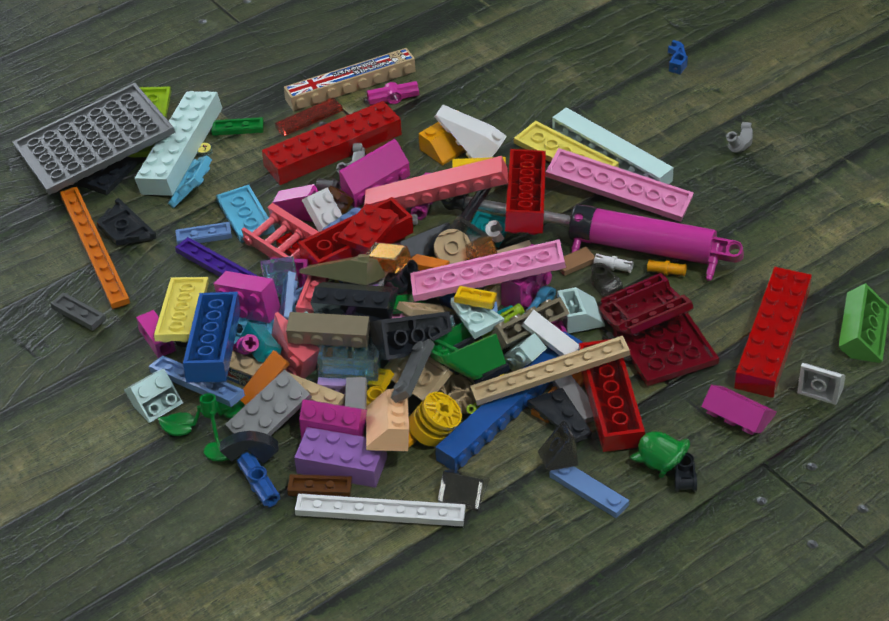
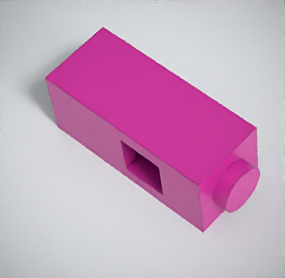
M154 310L136 317L139 331L158 358L176 351L174 341L167 343L155 341L154 333L159 317Z

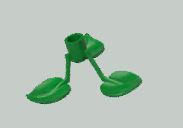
M206 393L200 397V405L197 406L195 418L190 413L181 412L158 417V422L166 433L173 436H182L191 432V426L197 424L201 412L204 417L211 418L216 441L205 446L204 455L212 461H225L229 459L220 452V441L214 416L218 413L219 415L224 414L227 418H233L246 405L239 400L230 407L217 402L214 394Z

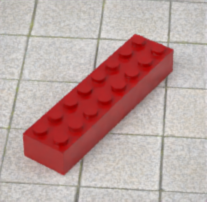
M384 101L378 102L263 149L264 167L279 185H282L352 156L354 143H362V147L366 149L402 135L401 119Z
M510 149L505 231L513 234L525 232L532 235L543 233L546 151Z
M774 266L736 371L734 389L774 398L810 292L811 274Z

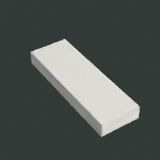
M535 310L530 313L521 325L531 334L535 333L545 345L560 356L578 351V343Z

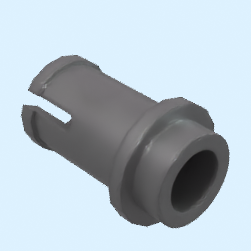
M318 178L316 181L317 190H323L327 187L329 189L330 185L338 189L340 188V183L336 179L325 180Z

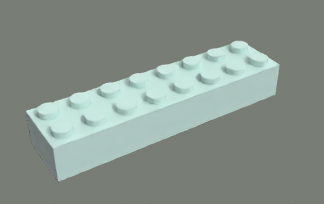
M189 91L185 93L169 120L176 133L155 143L135 177L141 195L173 196L196 156L198 149L222 110L217 92Z

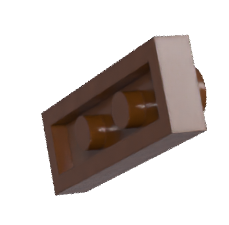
M290 474L287 489L288 496L311 494L350 497L353 482L352 476Z

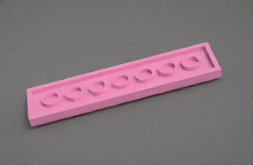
M558 148L545 173V177L680 222L694 194L693 192Z
M559 239L410 273L414 302L424 301L429 298L456 293L459 286L482 288L491 284H500L509 280L557 271L566 268Z

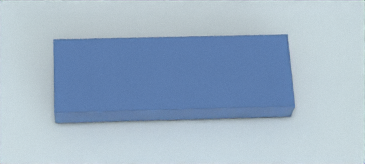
M230 222L177 229V245L187 237L198 243L231 239Z

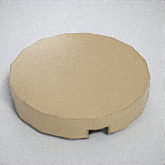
M447 229L438 235L434 243V254L437 258L448 260L450 264L466 261L469 258L471 242L465 233L457 229Z

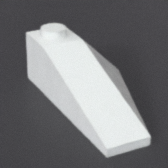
M442 105L434 116L442 127L456 138L455 142L458 146L462 145L467 151L466 155L469 158L493 157L507 137L494 126L445 105Z

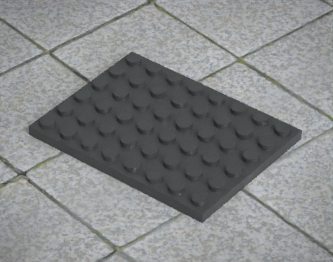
M133 83L13 141V144L50 195L68 185H73L76 181L89 177L101 169L107 168L115 162L123 160V158L139 152V150L147 146H152L155 142L168 138L176 132L171 123L138 85Z

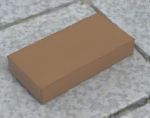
M584 247L564 256L566 268L559 271L566 276L593 264L595 256L587 247Z

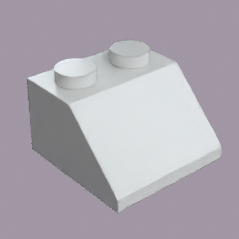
M802 363L797 393L836 405L843 391L846 375Z

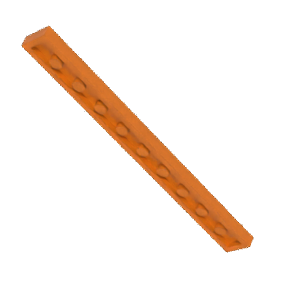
M73 187L60 191L64 205L111 308L114 309L130 304L126 290L78 188Z

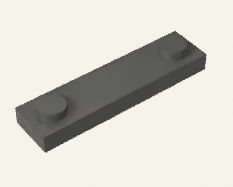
M431 339L423 342L419 341L413 346V351L391 395V399L395 403L411 397L435 345Z

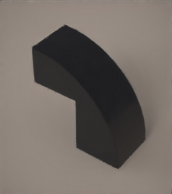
M257 431L237 432L220 441V452L231 462L245 449H248L263 463L267 462L279 451L278 441L275 438Z

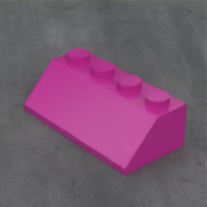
M393 139L339 171L341 190L354 199L351 205L357 208L365 203L366 189L402 181L409 177V161L397 140Z

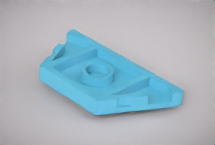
M206 155L199 157L198 161L196 159L192 161L168 203L172 208L189 194L195 186L198 187L204 179L202 177L210 170L209 165L212 161L210 157Z

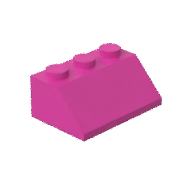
M718 385L710 386L701 406L707 409V414L716 418L718 415L725 418L724 422L732 426L738 424L743 427L742 431L751 435L754 432L762 433L777 413L773 409Z
M303 399L299 418L301 440L307 427L363 437L367 409Z

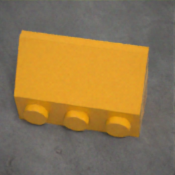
M439 122L418 133L419 149L442 166L466 152L462 145L458 146L455 142L456 138L451 133H448Z

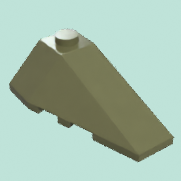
M367 254L309 265L300 269L302 274L361 285H369L385 277V272L378 260L369 258Z

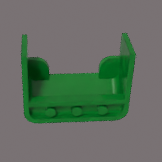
M464 323L452 327L451 332L432 341L435 345L429 356L430 358L472 380L479 379L484 373L506 364L497 334H492L461 349L454 347L453 345L472 336Z

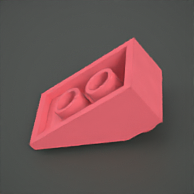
M276 312L271 335L283 348L280 355L290 363L285 370L305 379L316 370L320 348L313 344L288 343L286 332L288 320L279 312Z

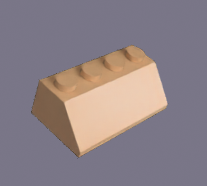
M394 388L387 389L366 406V450L408 451V398L395 403L391 399Z

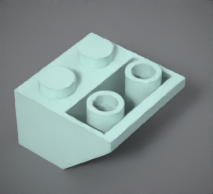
M576 287L557 291V298L561 297L570 313L562 320L567 333L605 327L594 297Z
M165 369L158 370L124 389L133 407L148 423L183 404Z

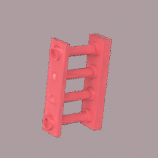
M274 203L267 207L270 214L269 218L253 232L244 227L241 229L244 236L243 240L248 246L252 245L268 257L293 259L300 258L299 249L290 257L284 252L297 240H304L318 233L317 230ZM274 223L281 225L267 239L263 240L259 237ZM286 231L294 233L278 248L271 245Z

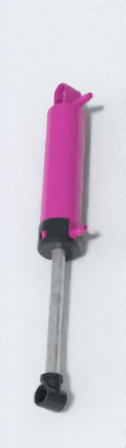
M467 193L455 196L451 201H446L447 199L440 201L448 210H464L472 197H469ZM483 200L478 210L506 215V203ZM576 204L571 215L544 211L543 222L569 226V238L574 240L571 253L579 250L581 242L706 264L708 265L706 280L711 281L714 276L718 260L737 263L744 257L743 247L740 242L717 237V231L714 229L604 210L582 204ZM733 249L740 250L739 253L735 255L730 253Z

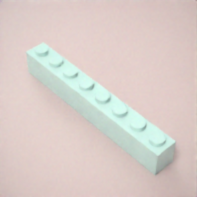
M565 108L552 117L553 130L619 162V168L666 184H670L673 181L674 168L576 112Z

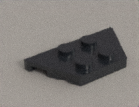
M119 198L115 200L113 208H108L105 214L97 221L98 228L117 246L157 238L156 233Z

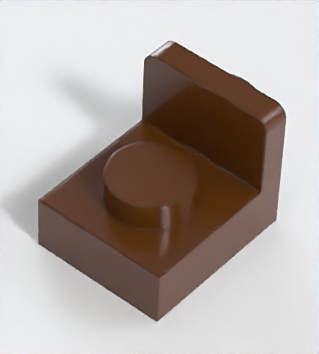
M330 185L329 191L341 213L346 214L354 199L343 190Z

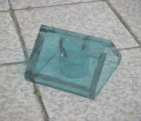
M293 256L260 261L263 277L274 280L278 298L282 296L283 281L288 271L295 272V281H298Z

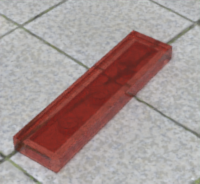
M333 97L276 122L275 127L283 136H286L343 111L342 105Z

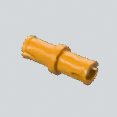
M649 260L647 264V272H658L667 276L669 274L686 275V264L670 263L667 260L665 262Z

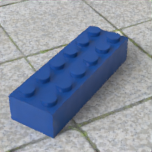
M238 292L199 293L183 361L186 383L227 381L241 311Z

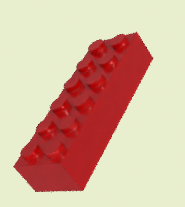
M393 197L374 205L398 214L399 220L371 254L414 233L412 215ZM357 214L298 242L300 259H308L309 265L356 257L359 254L370 255L369 253L338 243L337 237Z
M600 340V341H592V342L579 343V348H578V350H581V349H584V348H587V347H590V346H593V345H596V344H599V343H602V342H605V341H608V340ZM624 357L581 371L603 452L637 448L640 439L645 435V429Z

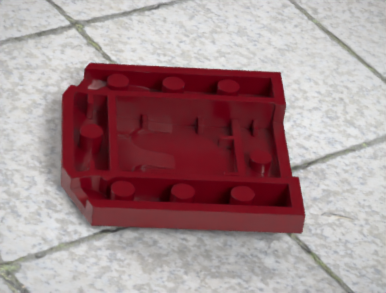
M662 273L601 298L602 305L599 308L602 317L615 331L630 335L661 325L694 309L692 301L685 295L680 296L670 287L669 280Z

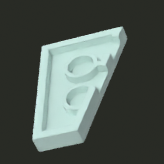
M454 297L451 298V306L474 339L494 330L493 327L504 321V318L492 309L455 303Z

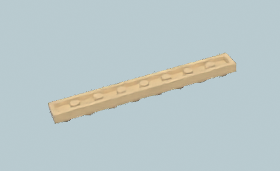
M620 336L471 385V392L478 406L629 356L630 350L624 337Z

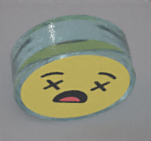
M202 142L196 156L203 157L207 155L209 157L213 152L212 145L208 142Z

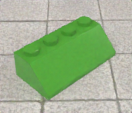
M866 283L847 292L839 348L851 359L880 363L883 362L889 305Z

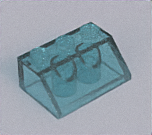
M369 336L367 348L320 345L317 358L318 377L339 379L366 377L367 381H378L381 354L373 344L371 336Z

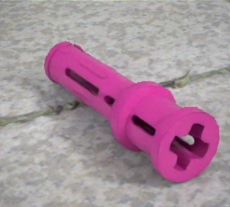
M247 334L237 340L233 346V351L243 355L249 354L258 348L259 340L255 335Z

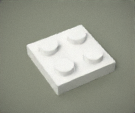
M328 187L302 199L318 232L342 216Z

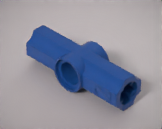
M246 452L242 454L237 460V464L250 483L251 490L257 494L264 506L272 507L276 505L278 500H280V494L267 476L266 469L260 465L252 453Z

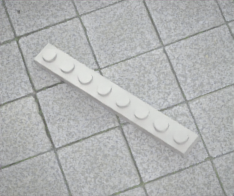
M298 494L295 507V515L449 526H463L466 511L465 504Z

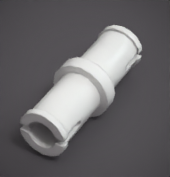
M596 254L594 258V265L607 267L612 271L616 269L631 273L633 269V261L618 259L617 256L609 257Z

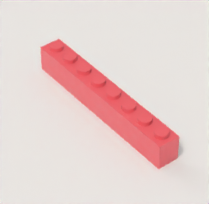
M498 156L366 189L364 205L367 203L374 206L393 197L406 209L508 184V168L503 157Z

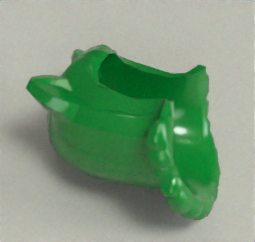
M647 432L639 441L638 452L632 454L630 459L635 462L644 463L647 467L659 471V478L662 479L667 471L675 467L686 455L690 448V440L686 438L678 441L663 432Z

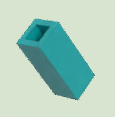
M247 322L240 338L247 334L255 335L258 338L259 346L255 351L251 352L257 361L264 363L273 350L279 354L281 353L283 348L263 325Z

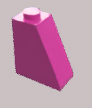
M314 184L281 190L277 193L272 203L300 220L313 222L302 199L318 192Z

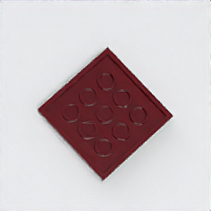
M689 313L633 335L613 330L616 338L624 337L630 350L628 358L646 386L719 364V357Z

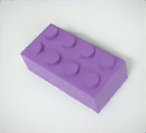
M307 427L294 458L297 474L352 476V484L376 488L387 459V451L366 450V437Z

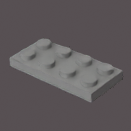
M284 369L225 425L233 433L257 431L271 436L301 408L303 399L310 400L312 396Z

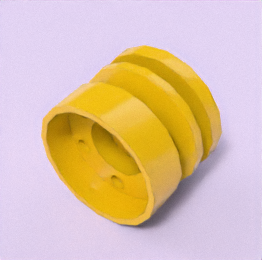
M442 392L429 393L409 416V430L420 443L435 447L461 422L462 413L460 407L447 394Z

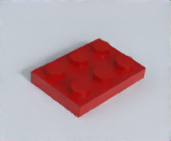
M366 203L337 237L338 243L371 254L397 223L399 216L396 213Z

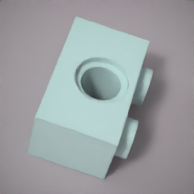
M533 333L511 348L504 355V358L509 364V368L514 372L534 361L547 347Z

